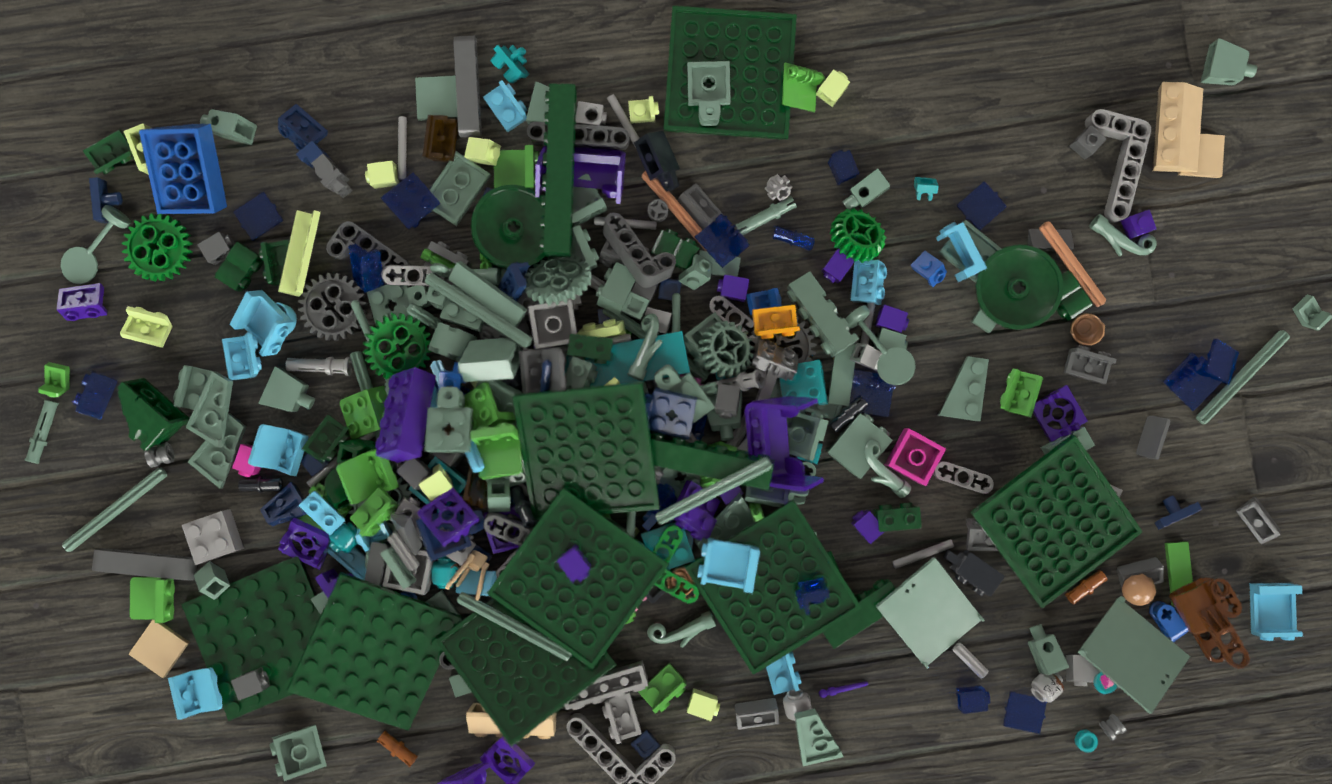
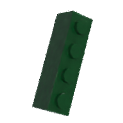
M880 579L872 585L874 588L868 592L864 590L858 593L855 597L862 608L823 632L833 649L884 617L875 606L895 590L891 581Z

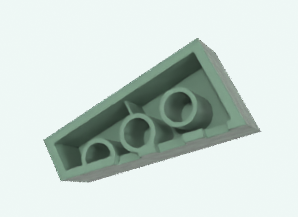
M810 271L788 285L786 293L792 302H796L799 306V314L810 323L811 326L809 328L815 337H819L822 341L821 347L826 355L830 354L831 357H834L859 339L855 333L852 335L849 333V324L845 318L836 315L838 312L834 303L830 299L825 300V291Z

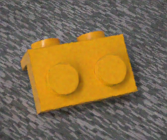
M795 305L752 309L754 333L757 336H761V339L774 338L773 334L782 333V336H793L794 331H800V327L797 326Z

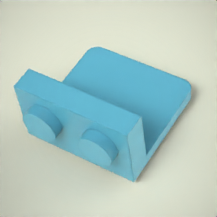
M247 332L245 336L222 339L228 379L233 381L255 378L259 370H261L260 357H256L255 354L256 349H258L256 336H252V332Z
M261 424L258 428L248 463L252 466L275 469L290 476H297L304 454L302 447L308 441L309 436L294 430Z
M212 667L192 670L168 678L178 720L201 712L222 709V696L217 686V675Z

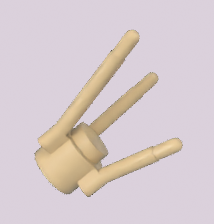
M473 550L449 580L445 589H449L460 575L461 577L456 583V587L461 585L470 570L478 572L479 569H482L475 599L479 600L485 573L489 566L486 562L488 557Z

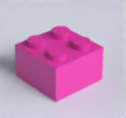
M904 428L884 465L916 483L926 486L946 448L909 428Z

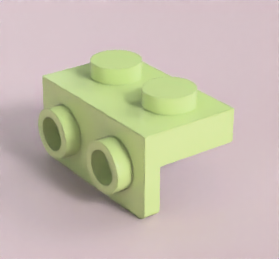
M128 306L126 308L128 318L120 335L123 338L163 348L173 327L167 315L161 312H149L141 307L133 308Z
M615 319L604 321L603 324H585L577 334L608 338L626 334L623 320L616 321Z

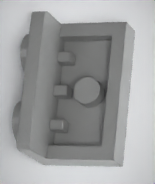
M626 692L625 695L618 698L610 697L605 699V706H602L605 719L609 718L611 726L608 729L611 739H615L616 743L619 744L621 740L642 734L630 692Z

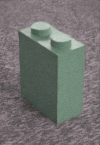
M510 338L471 340L464 350L461 360L458 362V371L462 374L464 382L512 379L515 377L520 364L519 351H522V347Z
M859 413L855 416V420L853 422L850 421L825 451L858 479H861L871 467L864 455L866 443L870 440H876L881 447L880 456L893 441L889 437L890 433L882 426L880 428L873 424L874 419L866 413L863 415Z

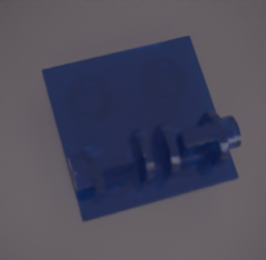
M414 172L381 197L408 229L411 227L416 228L423 217L441 204Z
M720 214L713 223L698 233L695 238L723 268L747 249L750 244L747 242L748 239H745L739 233V229H734L735 225L731 226L732 223L727 219V216Z
M1193 352L1163 381L1192 411L1222 383L1206 366L1207 360L1202 356L1198 358Z
M854 370L849 405L859 396H862L869 406L860 413L889 417L892 392L895 390L896 385L886 383L881 379L879 373Z

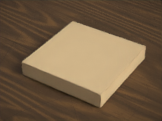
M1200 134L1198 171L1178 172V175L1210 178L1222 177L1225 135Z
M152 620L129 655L164 678L190 642L163 623H155V620Z

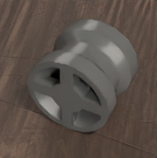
M660 199L649 203L647 211L651 221L663 222L668 216L667 204Z
M1111 714L1107 721L1099 723L1101 729L1112 741L1117 738L1119 733L1123 734L1127 731L1115 714Z

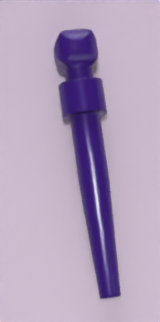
M868 682L836 688L830 687L828 690L821 689L819 696L821 698H825L827 695L834 696L836 693L867 686Z

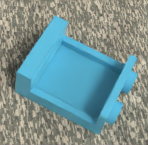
M953 222L939 231L940 235L936 237L937 241L949 237L965 267V270L955 274L958 282L987 268L963 222L958 225Z
M263 290L246 291L230 325L235 330L245 329L247 332H252V336H256L257 342L262 346L259 354L261 356L275 355L280 351L281 345L289 334L294 322Z
M708 538L707 544L703 543L701 556L705 557L703 565L699 564L697 577L701 578V584L706 582L741 588L744 592L753 593L760 549L758 546Z
M1294 583L1250 584L1251 634L1259 636L1260 640L1273 641L1274 637H1281L1282 640H1295V637H1303V632L1297 630L1296 594H1302V585Z

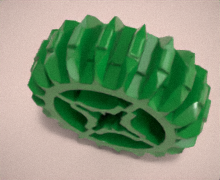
M855 208L851 211L846 209L843 213L838 214L832 222L829 233L832 235L830 241L835 242L834 248L840 249L839 254L844 253L846 259L851 257L854 262L859 260L861 263L866 260L869 262L881 253L885 245L886 236L884 235L885 230L880 228L882 223L875 221L876 217L872 218L869 212L865 214L862 209L857 211Z

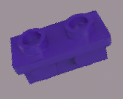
M98 283L59 289L57 311L68 321L107 315V310L103 306V285Z

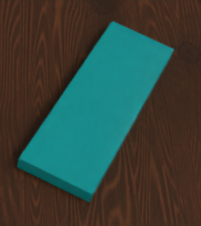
M682 331L657 336L656 341L660 339L662 344L650 359L643 382L655 380V372L666 364L671 365L679 375L690 372ZM645 338L612 344L613 359L612 361H607V365L594 363V359L586 358V362L597 367L596 371H598L597 378L594 383L590 384V387L603 386L613 378H616L620 384L642 382L627 374ZM566 356L564 375H566L573 356ZM665 374V375L662 376V378H668V377H670V376L667 375V374Z

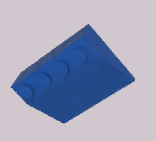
M187 124L139 130L157 214L216 213L227 207L211 124Z

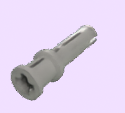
M327 357L326 359L287 358L286 370L325 372L328 375L338 373L350 376L352 373V361L350 357L345 359H334V357Z
M757 369L753 373L742 372L737 377L713 382L717 384V387H719V384L737 386L742 391H748L753 387L763 388L766 384V377L762 370Z

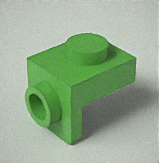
M48 362L45 365V384L39 388V393L49 397H59L70 389L69 366Z

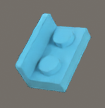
M501 80L499 81L500 85L483 98L508 133L526 120L527 115L525 112L528 110L521 100L517 102L513 95L516 93L509 83L505 85Z
M859 260L854 262L851 291L852 302L881 305V301L885 296L883 280L887 276V268L880 260H870L869 262L866 260L863 263Z
M313 491L299 504V507L329 535L345 521V518L317 491Z
M792 651L766 667L774 695L790 690L799 691L798 684H802L798 671L794 672L792 664L796 663Z

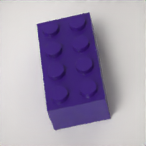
M415 367L392 375L388 383V397L384 402V416L380 421L381 430L376 441L377 449L375 456L396 463L421 456L427 426L428 407L431 406L436 375Z

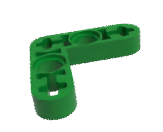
M674 524L667 526L652 550L656 553L659 548H666L669 554L664 560L668 563L682 541L683 532L681 528ZM676 529L679 537L673 538L670 542L674 547L671 548L669 545L662 543L663 539L666 542L669 540L668 531L673 532ZM667 568L654 584L686 603L695 602L699 596V591L695 584ZM667 577H674L677 580L675 587H666L664 584ZM680 583H684L682 587L686 590L693 588L692 591L694 593V596H689L688 598H686V594L682 590H679V593H676V591L680 587Z

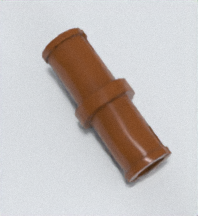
M1098 569L1086 580H1080L1079 585L1066 593L1065 596L1075 605L1086 595L1093 594L1094 589L1108 579Z
M386 730L377 740L378 743L391 752V756L398 757L409 768L418 758V755H415L404 746L405 743L403 741L399 742Z

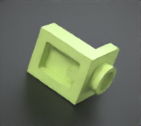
M649 96V99L628 101L631 124L655 121V115L659 114L658 102H654L653 96Z

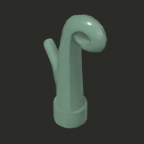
M1098 214L1089 226V228L1096 233H1100L1108 240L1118 256H1122L1120 247L1137 255H1148L1155 250L1157 245L1155 237L1150 234L1143 235L1137 245L1110 224L1108 219L1101 214ZM1148 240L1149 246L1144 248V242Z
M435 263L430 267L432 273L445 278H449L454 269L440 263ZM500 268L472 269L491 284H500Z
M647 314L641 321V328L648 332L627 374L640 381L644 380L647 372L646 367L655 351L662 344V340L656 341L659 320L655 314Z
M876 440L868 441L864 447V455L871 468L879 476L872 477L871 480L890 487L899 498L907 496L911 491V485L904 479H900L876 459L881 452L880 444Z
M709 610L702 613L695 620L667 634L662 624H652L648 628L647 634L650 640L659 644L683 639L680 647L683 648L698 633L705 629H711L717 626L712 612ZM660 630L661 634L655 635L654 631Z

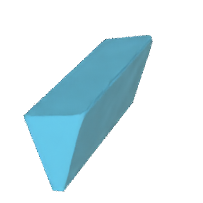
M470 570L461 585L456 587V593L464 592L476 595L481 570L478 572ZM486 571L480 595L489 596L487 592L497 580L496 571Z

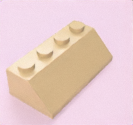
M1185 82L1161 83L1158 89L1153 171H1198L1203 88Z
M473 703L466 713L469 733H475L477 737L496 734V737L501 738L503 735L481 704ZM556 713L524 738H529V735L538 736L540 739H549L551 736H554L556 732Z

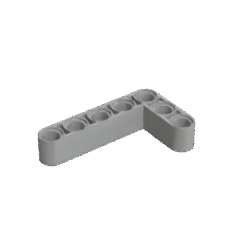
M1099 109L1086 118L1085 127L1087 128L1092 125L1103 136L1122 140L1104 211L1105 218L1111 223H1116L1127 218L1130 214L1151 134V126L1142 119ZM1094 117L1100 119L1101 125L1095 123ZM1115 122L1120 125L1121 130L1115 128ZM1135 128L1140 130L1141 136L1136 134ZM1130 148L1135 150V156L1130 153ZM1125 167L1130 170V176L1126 175ZM1120 187L1125 190V196L1120 194ZM1115 207L1120 210V216L1115 214Z
M574 713L568 720L567 732L617 784H631L633 782L654 784L675 763V749L673 746L662 744L635 769L583 714ZM579 721L582 724V728L575 729L571 723ZM588 736H594L597 739V742L595 744H589L586 741V738ZM604 751H608L611 753L612 757L609 759L602 758L601 753ZM663 752H669L672 756L670 759L664 760L660 755ZM621 766L627 771L624 774H618L615 769ZM648 767H654L656 773L650 775L645 770Z

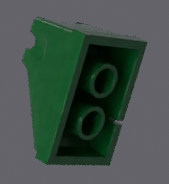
M145 378L123 381L117 387L122 412L127 420L130 431L129 438L133 441L139 439L141 441L140 447L144 451H148L154 445L159 447L160 444L166 443L182 426L187 425L190 417L174 406V403Z

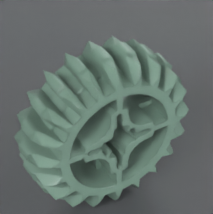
M727 321L716 322L713 326H709L706 329L707 332L702 333L701 337L703 339L698 343L702 348L698 352L703 353L704 356L700 360L707 362L704 366L705 368L711 367L710 373L714 374L717 372L718 377H736L740 373L745 372L746 367L750 366V359L754 356L750 351L754 347L749 345L752 339H747L748 331L742 332V326L735 327V322H730L729 324ZM725 347H726V348H730V347L732 348V349H730V350H728V351H726V350H725V351H721V350L724 349Z

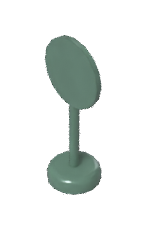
M105 205L102 208V215L109 222L88 249L84 247L70 248L61 259V270L67 280L75 284H84L90 282L95 277L98 263L92 252L113 225L119 228H128L131 221L124 213L110 205Z
M866 305L857 308L845 319L849 324L848 328L852 329L860 325L882 352L877 363L881 379L892 385H902L908 382L916 369L912 354L906 349L899 347L885 349L863 322L869 315V308Z

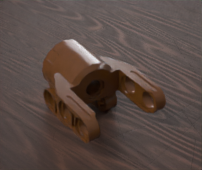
M1201 577L1176 589L1169 595L1188 631L1193 634L1209 661L1219 663L1226 660L1229 665L1235 668H1245L1249 664V654L1232 624L1227 619L1240 615L1242 606L1226 580ZM1216 582H1220L1223 584V592L1220 590ZM1228 604H1233V605H1234V607L1231 608V609H1232V612L1228 611V609H1229V605H1228ZM1210 632V637L1207 640H1203L1200 634ZM1224 632H1229L1231 635V641L1228 644H1224L1221 640V635ZM1214 647H1218L1221 651V655L1217 659L1211 656V650ZM1235 652H1240L1243 656L1240 664H1235L1232 660Z

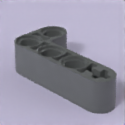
M610 213L606 216L603 234L640 286L649 288L671 277L676 264V258L673 254L663 252L651 257L620 214Z
M350 221L340 225L326 247L328 254L339 260L346 259L354 248H357L383 268L393 265L395 262L399 265H411L393 250ZM354 228V235L347 237L348 229ZM366 240L372 241L369 249H364V242ZM342 244L341 253L335 254V247ZM388 252V259L382 262L380 259L381 254ZM390 269V273H392L396 277H401L402 279H404L403 272L402 274L395 273L393 269ZM413 269L408 272L407 278L412 275Z
M499 512L488 513L484 520L486 532L518 546L524 543L535 528L526 529L522 521ZM497 519V524L494 527L491 526L490 521ZM503 522H506L505 527H504V531H501V527L503 526ZM515 526L520 532L516 535H511L508 529Z

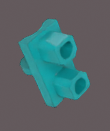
M497 45L494 48L496 53L490 61L498 69H501L505 64L508 65L509 69L504 74V77L509 83H515L520 78H526L529 75V72L522 66L527 62L523 57L526 53L523 47L516 49L512 45L508 50L506 46L500 47Z

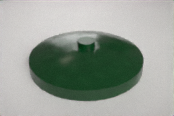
M504 185L490 190L479 200L471 218V234L475 246L488 261L508 269L509 265L515 262H528L530 267L545 257L544 250H540V237H544V229H541V216H545V208H542L541 203L542 196L535 197V191L524 186Z
M1013 245L1003 248L990 256L985 262L987 268L978 273L975 288L978 304L991 321L1004 328L1023 330L1038 326L1054 314L1062 299L1064 286L1058 265L1047 253L1032 246Z

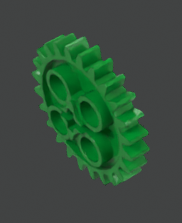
M151 213L149 219L142 216V222L135 220V228L128 227L131 234H124L128 241L122 242L123 245L127 246V249H124L122 253L128 254L124 261L132 262L128 268L136 269L134 274L142 275L143 279L148 280L150 278L151 281L155 282L159 279V281L164 282L165 277L173 279V273L180 275V267L187 268L183 262L191 261L186 255L193 253V251L187 249V246H191L193 243L186 241L191 235L183 233L186 227L179 226L180 221L173 220V217L168 215L166 217L163 214L156 216ZM154 229V236L150 239L149 233ZM173 237L174 243L169 246L168 241ZM146 249V256L142 258L141 252ZM165 256L166 262L161 266L160 261Z
M391 313L390 319L383 315L382 323L375 320L376 328L369 326L372 334H365L369 341L363 342V345L368 347L363 353L370 355L365 361L367 363L373 362L369 368L372 370L377 369L376 374L378 376L383 373V378L387 380L390 375L392 377L394 374L414 367L418 368L421 366L426 368L423 361L430 360L426 353L432 352L427 347L431 340L426 339L430 336V333L423 332L426 326L423 324L419 325L420 320H413L411 315H408L405 319L403 313H400L397 318L396 314ZM403 327V335L396 337V330ZM382 341H387L386 349L380 351L379 344ZM397 343L400 344V345H399V347H400V350H399V351L396 350L397 348H396L395 345H396ZM416 344V350L413 353H409V346ZM399 357L400 363L397 366H392V360Z

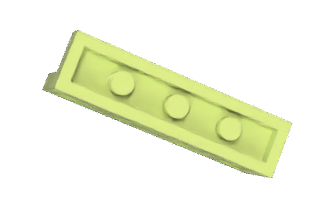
M314 210L312 214L296 211L278 292L298 297L303 293L320 217L319 211Z

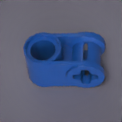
M1155 601L1150 605V615L1159 626L1160 631L1173 643L1189 632L1182 618L1172 606L1161 601Z

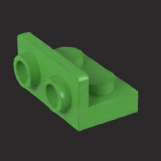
M378 487L350 519L361 530L359 532L361 536H373L380 530V525L385 520H389L391 514H395L394 510L399 505L383 488Z
M669 662L648 681V686L644 690L638 691V693L652 707L654 713L659 710L662 712L670 705L669 701L674 696L679 697L686 690V680Z

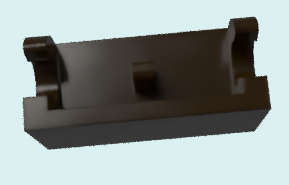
M428 115L423 157L433 161H454L458 132L457 119H448V116Z
M470 466L463 500L469 507L486 509L488 501L487 481L479 476V472H473Z

